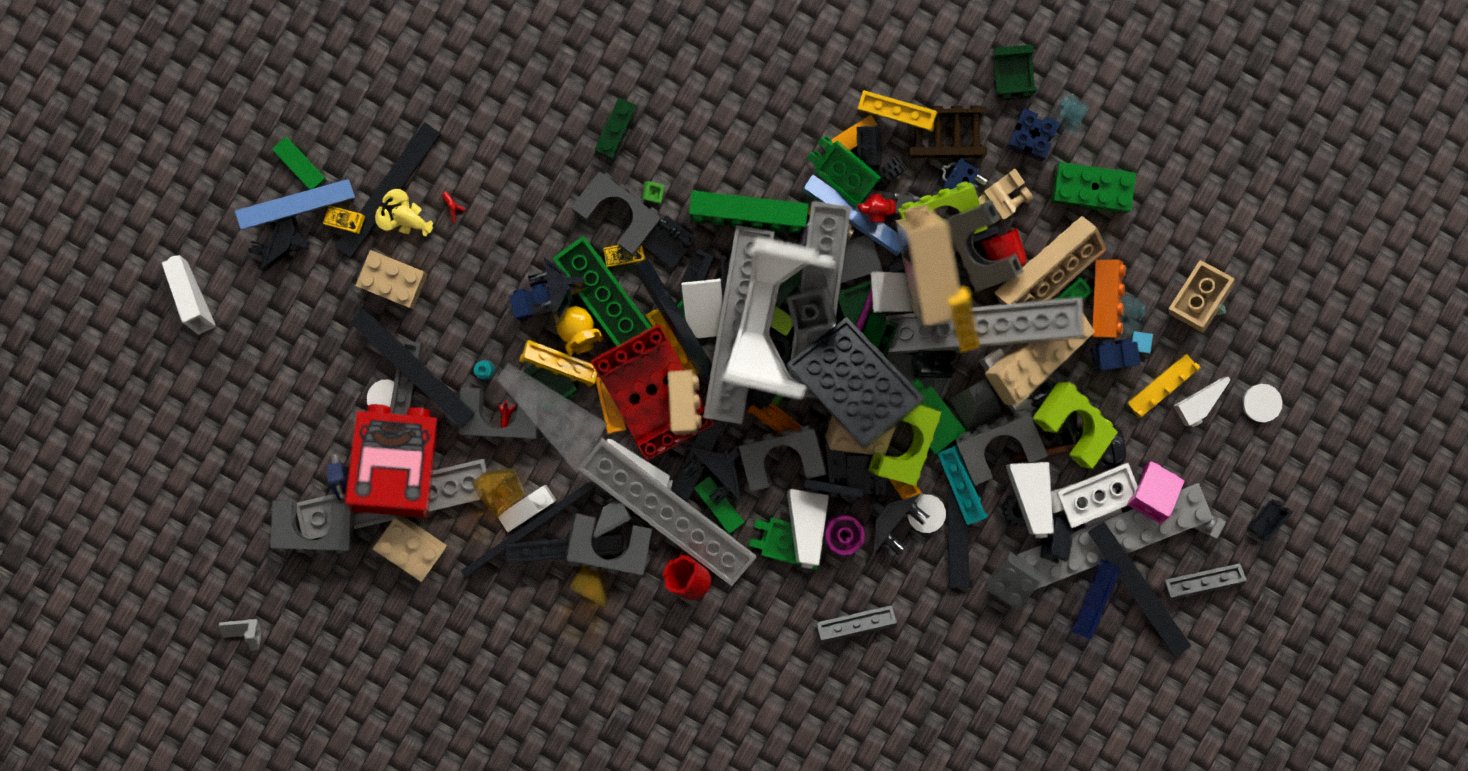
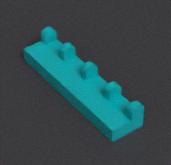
M955 445L937 454L967 525L985 519L988 515L983 510L980 502L981 498L976 493L973 480L966 469V463L963 461L958 450L959 447Z

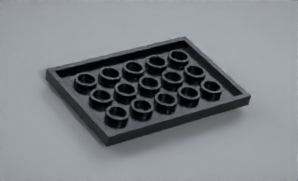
M847 317L787 363L789 370L802 384L807 386V389L864 450L925 402V398Z

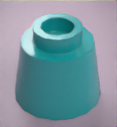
M488 360L479 361L474 367L475 376L481 381H489L495 375V366Z

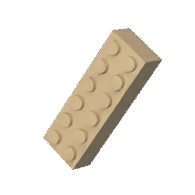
M1083 216L1073 222L1068 229L1058 235L1052 243L1023 267L1024 272L1018 277L1008 280L994 292L1000 304L1049 301L1107 250L1097 227Z
M1084 314V338L1018 343L984 373L1004 404L1019 405L1095 332Z

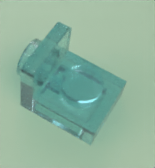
M1071 94L1069 97L1065 96L1059 105L1062 108L1059 114L1079 125L1089 106L1074 98V94Z
M1126 295L1121 297V303L1124 304V316L1141 320L1147 312L1145 301Z

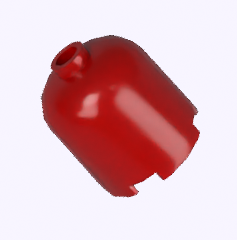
M1017 229L1007 231V234L1000 236V238L999 235H996L981 242L988 260L997 261L1016 254L1022 268L1025 266L1027 258Z
M680 555L679 558L670 560L665 566L663 577H665V587L670 592L689 600H698L708 592L711 585V576L706 568L691 557Z

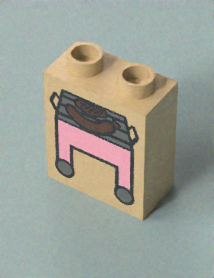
M928 206L908 208L904 210L905 219L896 220L912 311L924 325L953 320L948 299L959 296V285L948 223L936 215L934 211H928Z

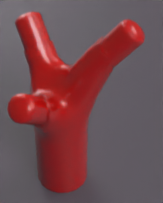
M444 192L441 196L450 210L452 223H455L456 210L465 211V208L456 204L448 192Z
M504 401L503 407L498 405L501 412L500 428L508 426L510 414L516 408V405H513L508 409L507 401Z

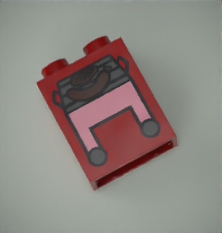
M380 404L368 405L367 412L357 411L346 495V506L349 512L428 518L438 434L437 418L430 417L431 411L423 408H408L407 415L391 414V407Z

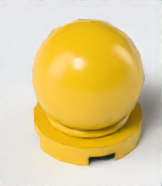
M578 306L569 307L558 326L556 323L557 333L563 341L567 342L565 348L570 356H572L573 352H576L577 355L585 353L594 348L593 343L597 340L599 342L603 340L600 330L594 329L595 324L591 314L586 309Z

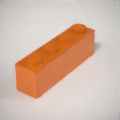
M1096 260L1093 330L1095 332L1092 334L1094 338L1120 339V334L1123 333V323H1120L1121 315L1124 314V304L1121 303V300L1125 294V285L1122 284V278L1126 274V266L1123 265L1121 260Z

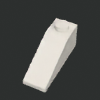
M1222 377L1174 405L1185 426L1191 425L1195 427L1203 422L1202 419L1208 415L1229 383L1230 378Z
M544 485L497 517L506 531L510 532L556 502V499L547 485Z

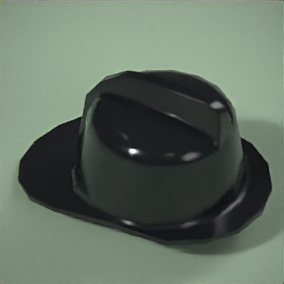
M1115 424L1112 427L1117 431V434L1098 460L1103 467L1108 469L1120 466L1126 458L1124 436L1121 429Z

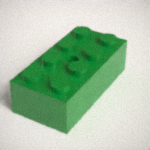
M1059 162L1055 165L1050 203L1127 214L1132 209L1136 173Z

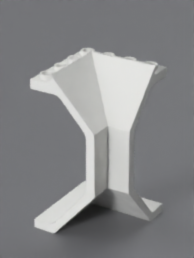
M756 237L755 245H752L751 253H753L751 279L741 325L728 368L724 372L723 380L799 398L804 396L808 391L807 386L790 376L770 336V327L780 285L810 264L835 269L837 261H833L832 256L819 255L820 250H812Z

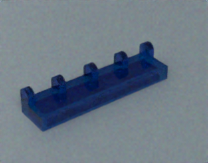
M1101 559L1099 562L1100 565L1093 576L1092 584L1085 595L1086 598L1081 610L1078 612L1076 622L1071 628L1073 633L1091 639L1121 570L1120 567L1104 559Z

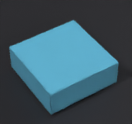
M1133 331L1131 342L1137 341L1139 352L1149 354L1153 334Z

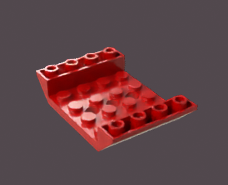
M660 323L590 361L613 399L646 461L696 435H675L672 432L669 385L663 383V378L668 375V372L685 371ZM653 384L657 387L654 394L646 392L648 385ZM638 394L640 396L639 401L631 403L629 401L630 395ZM701 398V408L697 409V415L701 417L702 428L698 429V433L714 425L712 419L703 418L705 406Z

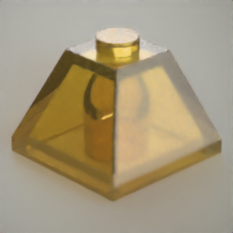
M514 469L486 471L472 483L477 495L496 518L526 494Z
M584 564L572 582L570 589L604 607L609 599L602 575L598 570L588 569V565Z

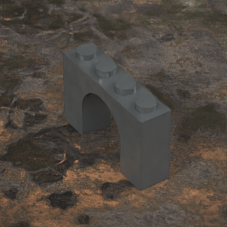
M599 171L572 205L571 209L588 223L604 203L614 200L625 203L631 209L633 219L631 225L618 240L617 244L633 257L658 226L661 217H659L660 213L652 207L650 209L644 205L645 202L640 197L630 195L629 189L624 185L620 184L618 186L614 183L615 179L606 172L603 174Z
M992 200L955 214L946 220L955 249L959 252L962 264L967 269L970 282L976 291L1016 278L1024 272L1016 254L997 261H990L981 257L974 248L973 236L975 231L994 223L1000 218Z
M461 388L460 399L475 414L463 427L459 426V435H465L464 438L476 439V435L484 436L486 440H495V436L503 437L505 441H514V437L522 438V441L533 442L534 438L539 437L541 391H518L516 418L509 426L500 428L489 423L484 415V388Z
M1018 410L1013 413V416L998 418L993 424L981 425L976 431L971 433L969 431L964 432L956 438L957 445L974 485L993 478L985 459L984 451L988 442L996 436L1010 435L1019 440L1029 463L1048 456L1029 410Z
M810 424L800 426V430L792 431V429H785L780 431L781 434L774 436L773 433L762 435L761 439L755 440L754 437L744 439L739 449L750 491L770 487L772 481L766 461L767 453L770 449L779 445L790 446L800 454L807 479L825 475L828 469L817 427H811Z
M272 501L271 548H277V552H289V549H296V552L307 553L308 549H316V553H328V550H335V554H347V551L353 550L355 512H349L346 502L331 503V521L328 532L319 540H311L304 537L297 528V501Z
M580 514L573 515L564 559L569 561V565L580 567L581 563L588 564V569L599 570L600 567L607 568L609 573L618 574L619 571L626 572L625 576L637 578L638 574L643 575L652 529L630 525L626 547L622 554L614 559L605 560L594 552L591 545L595 517Z

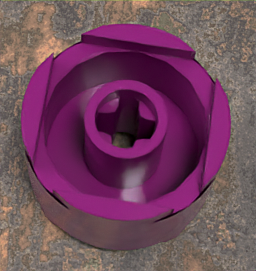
M836 515L826 520L822 540L830 551L840 555H850L862 546L865 533L862 525L855 518L846 515ZM845 532L846 536L840 537V533Z

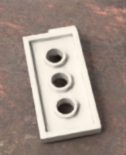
M1129 463L1122 464L1078 483L1051 491L1052 513L1064 510L1070 527L1073 528L1127 506L1129 499L1138 488ZM1114 483L1121 485V491L1118 494L1112 490ZM1097 490H1101L1104 494L1101 501L1095 499V492ZM1080 497L1086 500V505L1083 508H1079L1077 505V500Z

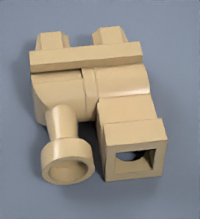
M1016 169L982 192L978 198L980 204L990 200L993 201L1000 217L994 223L1002 222L1012 215L1023 202L1029 203L1034 200L1033 195L1026 187L1021 189L1019 196L1012 200L1008 196L1025 183Z

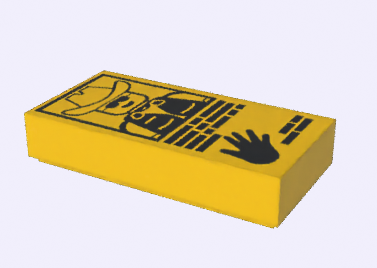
M329 206L323 224L359 234L365 216L360 213Z
M618 245L604 248L607 268L637 263L645 259L642 246L633 257Z

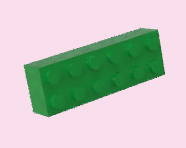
M692 191L689 216L695 223H705L706 220L712 221L714 225L731 223L732 227H736V225H750L751 228L762 230V227H768L770 231L781 232V229L789 230V233L800 234L806 228L808 203Z
M584 236L552 258L557 266L567 274V277H584L586 289L577 293L616 346L652 328Z

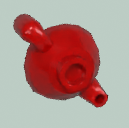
M872 194L864 204H857V209L869 217V223L885 222L884 216L889 217L895 214L896 202L893 199L885 200L881 197V194Z

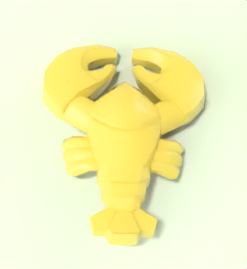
M393 189L387 192L382 202L385 204L389 198H392L393 200L388 202V205L392 206L401 203V206L392 209L394 219L392 221L386 209L384 210L385 216L381 215L383 207L380 206L377 209L375 221L380 229L390 231L401 225L402 227L398 231L404 234H409L411 228L422 230L423 236L431 234L434 223L432 221L426 223L418 216L422 209L415 205V203L412 204L411 209L409 208V198L406 192L401 189Z

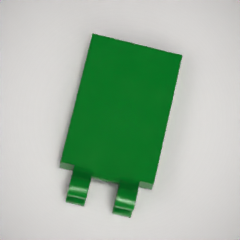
M828 136L822 137L817 144L826 150L824 155L822 156L815 150L809 154L807 159L817 166L814 170L815 173L857 208V204L864 202L881 177L839 141L833 143Z
M916 378L911 383L925 398V402L921 405L941 412L940 421L935 429L933 441L930 444L931 450L936 455L966 430L932 386L929 385L925 388L921 381Z
M770 517L769 523L755 519L754 527L763 529L764 532L761 540L750 538L749 545L762 549L760 554L762 556L801 566L802 563H796L791 523ZM822 540V546H821V553H822V549H823V545H824L823 540ZM813 565V569L817 570L818 565Z

